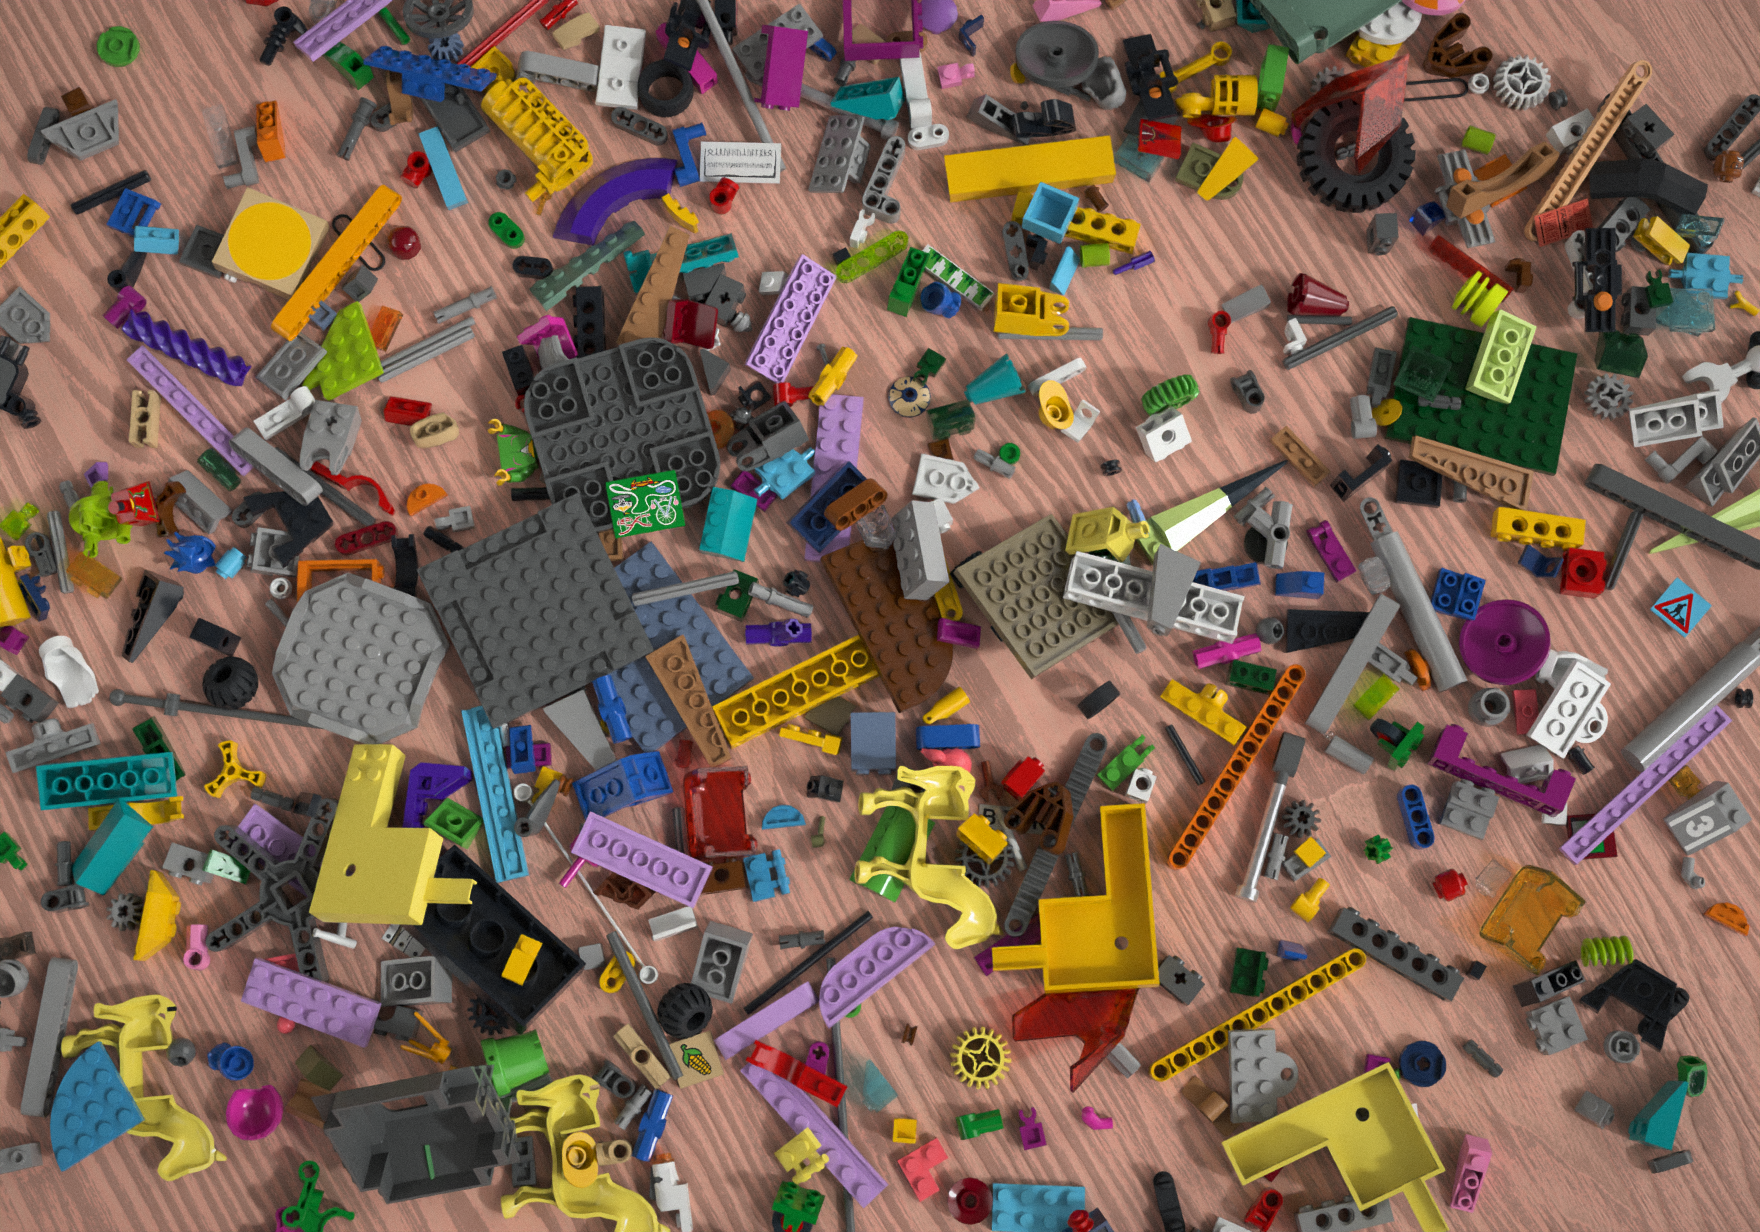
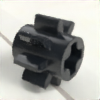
M796 569L794 572H788L783 580L784 586L787 587L785 592L796 597L806 594L810 588V581L807 580L808 574Z

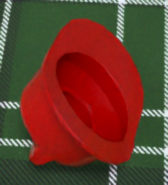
M1201 114L1197 118H1188L1187 123L1191 126L1200 127L1203 136L1207 140L1218 143L1231 140L1232 123L1237 118L1234 116Z

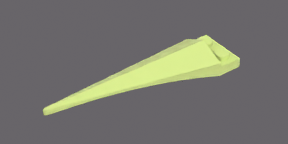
M1760 489L1711 517L1740 531L1760 527ZM1680 533L1650 550L1649 554L1697 543L1698 541Z

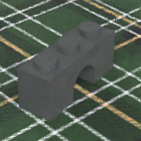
M396 1006L394 1016L388 1021L382 1020L378 1014L373 1033L387 1036L388 1032L396 1034L395 1039L409 1041V1037L416 1038L420 1021L414 1016V1012H418L422 1016L423 1011Z

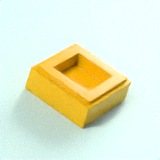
M1309 837L1293 851L1308 868L1312 867L1326 854L1312 837Z

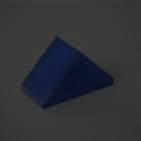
M1435 201L1419 206L1409 221L1424 236L1446 217L1441 207Z

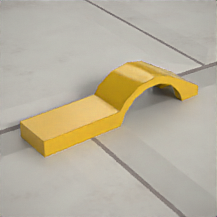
M183 796L169 797L168 800L159 802L127 803L151 825L184 819V814L181 811ZM114 805L88 808L90 831H96Z

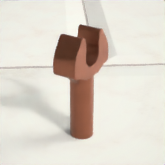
M983 761L981 765L986 785L980 790L981 797L988 803V791L994 790L999 801L1003 793L1002 786L994 783L990 761Z

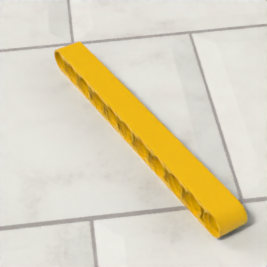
M1350 949L1157 1059L1148 1068L1150 1078L1159 1082L1166 1081L1227 1046L1228 1030H1233L1232 1024L1235 1020L1242 1022L1243 1029H1256L1359 970L1366 963L1365 953L1360 949ZM1351 953L1358 956V964L1356 966L1352 965L1349 961ZM1332 964L1337 965L1339 968V974L1336 977L1330 973V966ZM1313 975L1318 976L1320 979V985L1317 988L1313 987L1310 983ZM1294 986L1298 987L1301 991L1298 999L1293 998L1291 995V989ZM1275 997L1279 998L1282 1003L1279 1010H1275L1271 1005ZM1256 1008L1262 1012V1019L1258 1022L1252 1017V1012ZM1216 1031H1220L1224 1037L1220 1044L1215 1043L1213 1040V1034ZM1197 1042L1202 1043L1204 1046V1052L1201 1055L1195 1054L1193 1046ZM1178 1053L1182 1054L1185 1059L1184 1064L1180 1067L1174 1063V1056ZM1159 1064L1165 1068V1074L1161 1078L1156 1077L1154 1074V1068Z

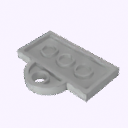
M1275 1029L1228 1030L1230 1121L1232 1123L1267 1121L1277 1116V1098L1287 1095L1294 1089L1298 1080L1297 1065L1290 1056L1276 1050ZM1284 1068L1291 1069V1075L1287 1079L1281 1078V1071Z

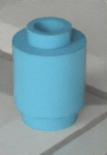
M232 547L215 564L218 568L215 572L224 579H227L228 576L233 579L245 564L244 561L247 557L235 547Z

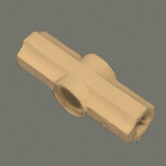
M629 1023L613 1036L631 1058L633 1064L641 1070L655 1089H658L672 1077ZM640 1050H645L648 1054V1059L644 1063H640L637 1060V1053Z

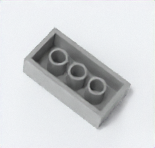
M912 500L890 519V529L893 534L894 549L896 550L898 561L897 567L900 571L901 588L903 589L904 598L928 600L949 583V577L934 503Z

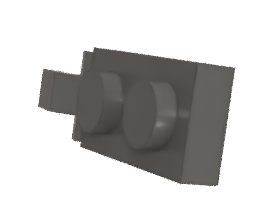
M1377 347L1374 349L1367 384V394L1371 395V407L1378 408V405L1381 404V398H1386L1390 391L1396 351Z

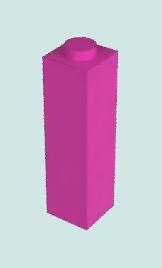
M667 22L662 23L655 31L657 40L665 50L669 39L665 33ZM697 50L692 69L688 72L693 85L703 94L718 83L716 72Z

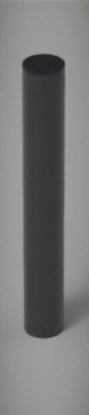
M1173 724L1169 725L1165 730L1198 786L1205 783L1206 781Z

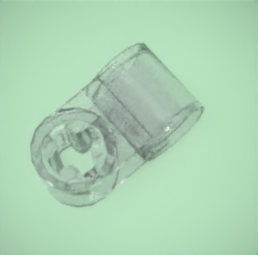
M311 0L309 14L315 25L334 11L337 0Z

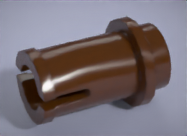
M1092 185L1084 191L1086 194L1085 198H1089L1099 213L1105 210L1109 204L1099 192L1100 188Z

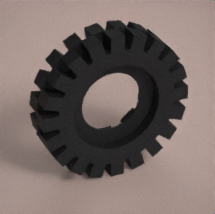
M1357 94L1354 98H1351V95L1340 96L1337 101L1333 99L1319 109L1303 129V135L1299 138L1297 146L1300 152L1296 156L1297 166H1302L1303 168L1299 174L1303 183L1309 181L1310 186L1307 189L1313 196L1320 194L1322 196L1320 202L1329 207L1333 203L1336 205L1335 210L1342 212L1352 209V213H1362L1368 208L1371 211L1389 201L1406 184L1405 181L1410 177L1414 168L1411 164L1415 161L1416 150H1411V146L1415 143L1413 133H1406L1405 130L1409 125L1404 117L1400 120L1395 117L1399 112L1392 105L1387 109L1383 107L1384 100L1374 97L1372 101H1369L1368 95ZM1350 131H1360L1366 133L1375 141L1379 157L1372 171L1357 176L1344 172L1338 166L1334 157V147L1339 137Z

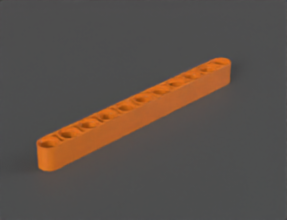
M1293 664L1281 675L1273 691L1269 694L1168 854L1167 864L1171 869L1181 870L1189 864L1304 681L1306 672L1302 666ZM1289 671H1295L1299 679L1297 681L1292 680L1289 677ZM1278 689H1283L1287 692L1286 699L1278 696ZM1267 707H1272L1276 711L1275 717L1267 715ZM1256 725L1262 726L1265 732L1264 735H1257L1254 727ZM1243 744H1250L1253 748V753L1247 754L1244 752ZM1232 762H1238L1241 765V772L1232 770ZM1221 780L1229 782L1230 789L1228 791L1221 789ZM1210 798L1217 800L1218 809H1211L1209 807L1208 800ZM1197 817L1206 819L1207 825L1205 828H1200L1197 825ZM1190 835L1195 839L1193 847L1185 844V836ZM1174 854H1180L1183 857L1182 865H1176L1173 862Z

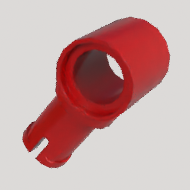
M1218 311L1208 319V327L1212 335L1211 354H1224L1225 335H1227V328L1231 323V317L1226 311ZM1217 316L1223 319L1222 327L1215 323Z
M787 382L774 384L772 386L774 406L786 401L792 407L798 400L810 399L808 397L814 386L795 388V386H791V383Z

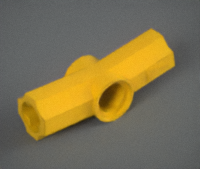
M842 346L831 364L828 363L823 369L818 382L814 385L808 396L814 404L824 406L834 391H838L844 383L848 371L858 356L849 347Z

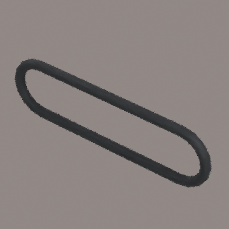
M1461 78L1404 82L1397 88V96L1407 102L1463 97L1468 92V84ZM1460 81L1465 85V91L1462 94L1404 98L1400 94L1401 87L1405 85Z
M340 214L333 219L332 227L339 236L341 233L336 228L335 223L342 217L347 218L351 222L352 218L348 215ZM371 241L370 245L381 256L382 264L377 268H372L361 256H359V259L369 270L378 271L384 267L385 257Z

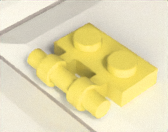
M808 1127L774 1153L787 1172L792 1168L796 1170V1175L792 1177V1181L797 1185L809 1180L811 1174L822 1170L829 1161V1157L826 1154L820 1156L816 1150L822 1145ZM805 1158H808L810 1161L808 1166L803 1162Z

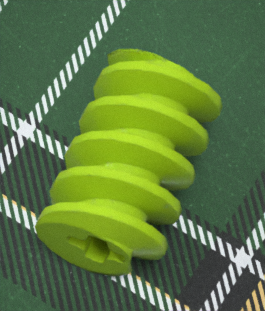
M1622 935L1619 938L1612 936L1610 939L1608 937H1602L1601 939L1594 937L1592 940L1585 938L1582 941L1581 960L1584 967H1588L1589 960H1591L1592 966H1597L1598 960H1600L1602 966H1605L1607 959H1609L1611 965H1615L1616 958L1620 965L1624 964L1625 958H1627L1629 964L1633 962V948L1627 936Z

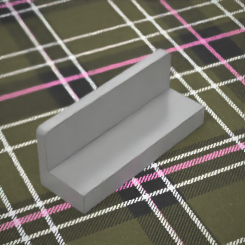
M186 470L168 479V482L179 481L186 489V493L177 499L178 501L175 505L207 534L215 532L219 521L231 515L232 509L190 471Z

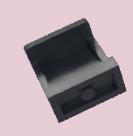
M1377 444L1366 457L1372 466L1355 479L1344 470L1335 478L1330 487L1345 502L1386 469L1392 462L1391 454L1385 447Z

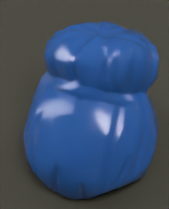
M932 282L921 291V304L927 312L936 315L942 314L943 317L950 319L959 311L961 305L960 294L951 292L945 284Z
M223 1042L216 1045L207 1054L209 1067L212 1070H219L229 1080H242L253 1071V1056L244 1047L231 1046Z

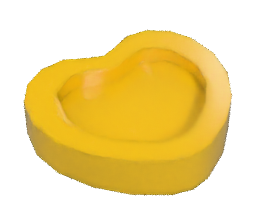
M1013 63L1010 67L1012 80L1016 84H1022L1025 81V76L1021 73L1017 64Z

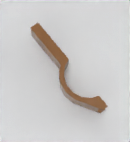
M385 69L386 85L392 111L389 114L390 124L412 122L411 95L402 93V73Z

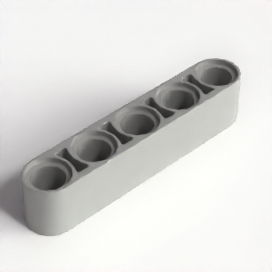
M245 427L229 440V445L233 451L300 504L307 506L323 492L322 487L315 479L301 470V468L251 429Z

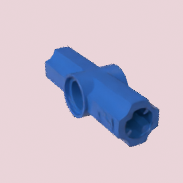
M607 675L595 679L592 683L600 703L598 704V709L603 721L607 723L613 743L616 744L632 738V733L625 717L626 708L621 697L617 694L612 676Z
M657 1089L654 1090L648 1110L642 1117L638 1129L639 1135L631 1156L651 1162L658 1139L663 1134L667 1122L666 1116L674 1095Z

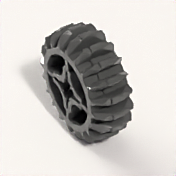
M962 840L959 841L958 844L963 849L956 848L955 853L961 854V857H956L955 862H962L961 865L966 867L965 876H971L969 880L972 882L973 879H976V886L980 887L981 881H984L985 888H989V881L991 880L993 885L997 886V877L1004 882L1005 877L1002 873L1011 874V871L1006 866H1014V863L1008 861V859L1014 858L1015 854L1007 852L1013 848L1012 845L1006 846L1002 853L995 858L994 861L1003 860L1002 866L996 873L989 875L990 865L986 864L985 869V863H983L982 859L978 858L977 854L966 855L969 847ZM967 862L978 863L981 866L983 876L973 872Z

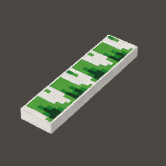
M927 244L922 250L930 253L925 270L954 292L960 294L961 297L980 311L994 297L995 293L930 245Z

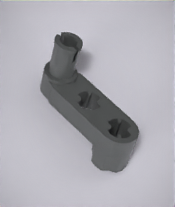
M1009 221L1002 230L1009 271L1015 281L1022 282L1029 274L1022 228L1018 222ZM1009 227H1014L1013 230H1017L1014 237H1010V234L1007 235L1006 232L1009 230ZM1014 246H1017L1022 251V253H1019L1018 258H1014V254L1012 256L1010 254ZM1018 268H1022L1024 270L1023 275L1017 272Z

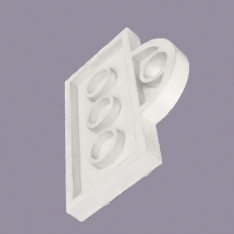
M1573 660L1526 735L1563 759L1575 740L1581 743H1590L1597 740L1605 732L1608 723L1607 712L1599 702L1611 683L1578 661ZM1596 720L1597 728L1591 732L1590 724Z

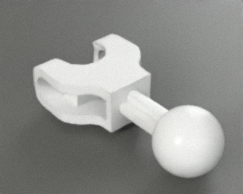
M1760 345L1751 348L1745 360L1731 367L1728 363L1716 365L1704 362L1687 371L1682 378L1688 384L1699 380L1706 382L1709 385L1710 391L1719 389L1722 403L1728 396L1730 387L1738 382V377L1750 371L1760 372Z

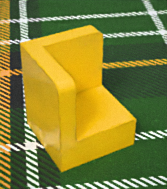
M894 1118L892 1142L915 1144L917 1119Z

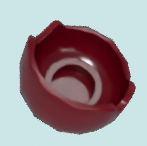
M399 226L389 233L388 246L394 257L400 260H409L415 257L421 250L420 238L410 226Z

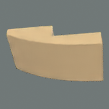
M588 12L568 21L555 30L552 36L562 50L579 45L581 38L598 33L600 26Z

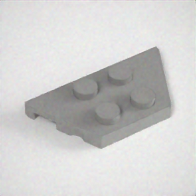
M116 99L45 128L41 130V134L45 139L80 161L119 145L118 102Z

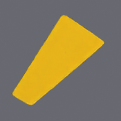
M1234 137L1198 189L1197 194L1206 201L1210 200L1258 160V157L1237 137Z

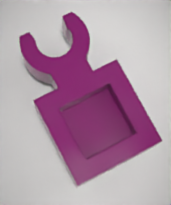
M1031 1107L1032 1114L1029 1118L1024 1117L1023 1111L1019 1110V1117L1025 1123V1126L1019 1127L1024 1150L1047 1145L1042 1122H1034L1036 1118L1034 1107Z

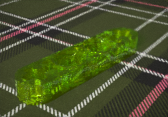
M895 231L843 261L836 268L837 279L841 283H850L903 252L908 247V235L903 231ZM896 238L903 239V244H895ZM884 247L887 250V254L885 256H878L875 253L876 249ZM863 257L867 258L870 263L866 267H861L857 262ZM842 269L849 271V276L845 274L841 276Z

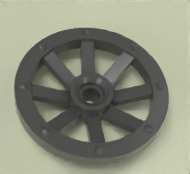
M406 0L403 7V17L408 29L418 36L432 39L444 38L458 33L469 24L474 14L472 0H463L452 8L450 7L454 0H445L444 3L432 0L433 5L431 7L420 2L421 0ZM416 7L427 15L412 14V11ZM465 8L462 15H455L456 13ZM416 22H427V23L421 26V25L417 24Z

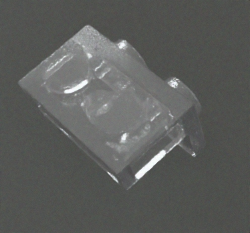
M880 505L874 513L870 512L855 523L865 545L872 548L888 549L897 536V530L884 505Z

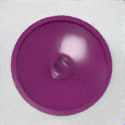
M1503 599L1484 604L1478 608L1474 621H1465L1460 632L1459 647L1464 663L1475 676L1491 684L1513 685L1531 678L1543 667L1550 653L1551 635L1546 621L1536 609L1521 601Z

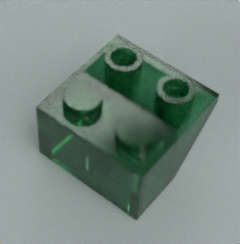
M1618 330L1616 332H1599L1594 359L1596 368L1598 370L1640 378L1648 358L1643 337L1636 333H1620Z
M968 399L926 410V418L933 440L949 439L950 435L958 433L959 435H966L974 429L976 416Z

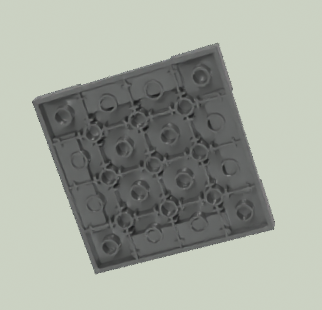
M578 493L538 511L537 514L460 551L456 550L416 569L471 679L474 690L493 729H497L592 683V681L599 677L606 676L654 652L649 638Z

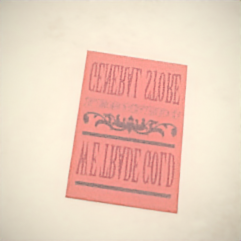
M1588 198L1534 216L1539 247L1566 239L1575 231H1585V228H1593Z

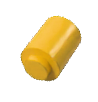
M1264 108L1255 128L1279 137L1280 134H1285L1289 123L1286 122V117Z

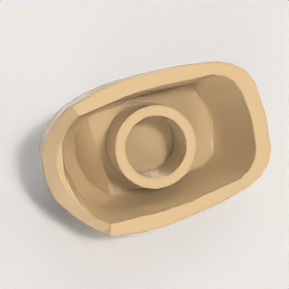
M442 412L413 424L410 427V434L417 448L425 449L437 447L455 440L459 435V427L452 417Z

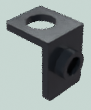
M757 382L746 391L741 386L738 387L739 401L744 407L748 406L751 412L771 399V396L761 382ZM755 390L761 391L763 393L762 400L753 401L751 393Z

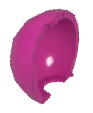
M265 1085L259 1089L236 1090L228 1101L226 1110L227 1125L233 1135L242 1140H259L273 1133L283 1116L284 1106L281 1095L272 1085Z

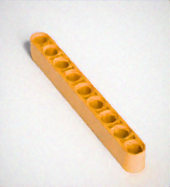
M384 184L378 187L275 317L271 324V330L288 341L296 338L310 320L308 316L310 314L314 315L316 312L311 307L319 309L321 306L319 302L326 300L397 210L402 201L400 194Z

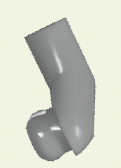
M1683 857L1682 878L1693 889L1703 888L1705 886V879L1694 872L1695 859Z

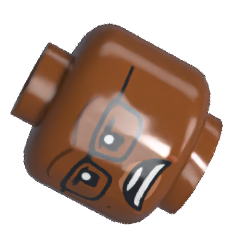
M1722 151V154L1717 155L1715 158L1714 176L1720 178V182L1732 183L1733 179H1737L1742 175L1744 158L1737 151Z

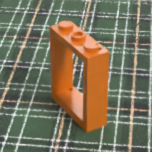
M377 559L298 561L297 603L305 591L312 589V572L372 571V581L381 584V579H384L385 575L384 566Z

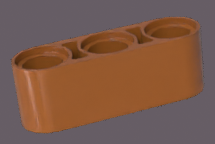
M867 479L827 506L824 516L837 530H845L886 501L888 494L875 479Z

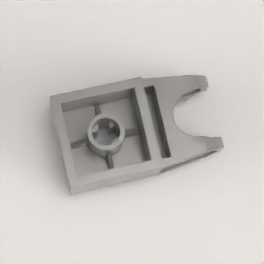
M315 400L303 436L300 453L301 470L308 471L316 461L327 459L330 461L329 470L331 475H338L341 472L348 456H351L362 422L358 406Z

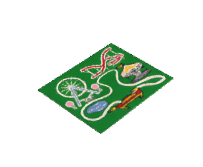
M675 470L605 483L615 538L685 526Z

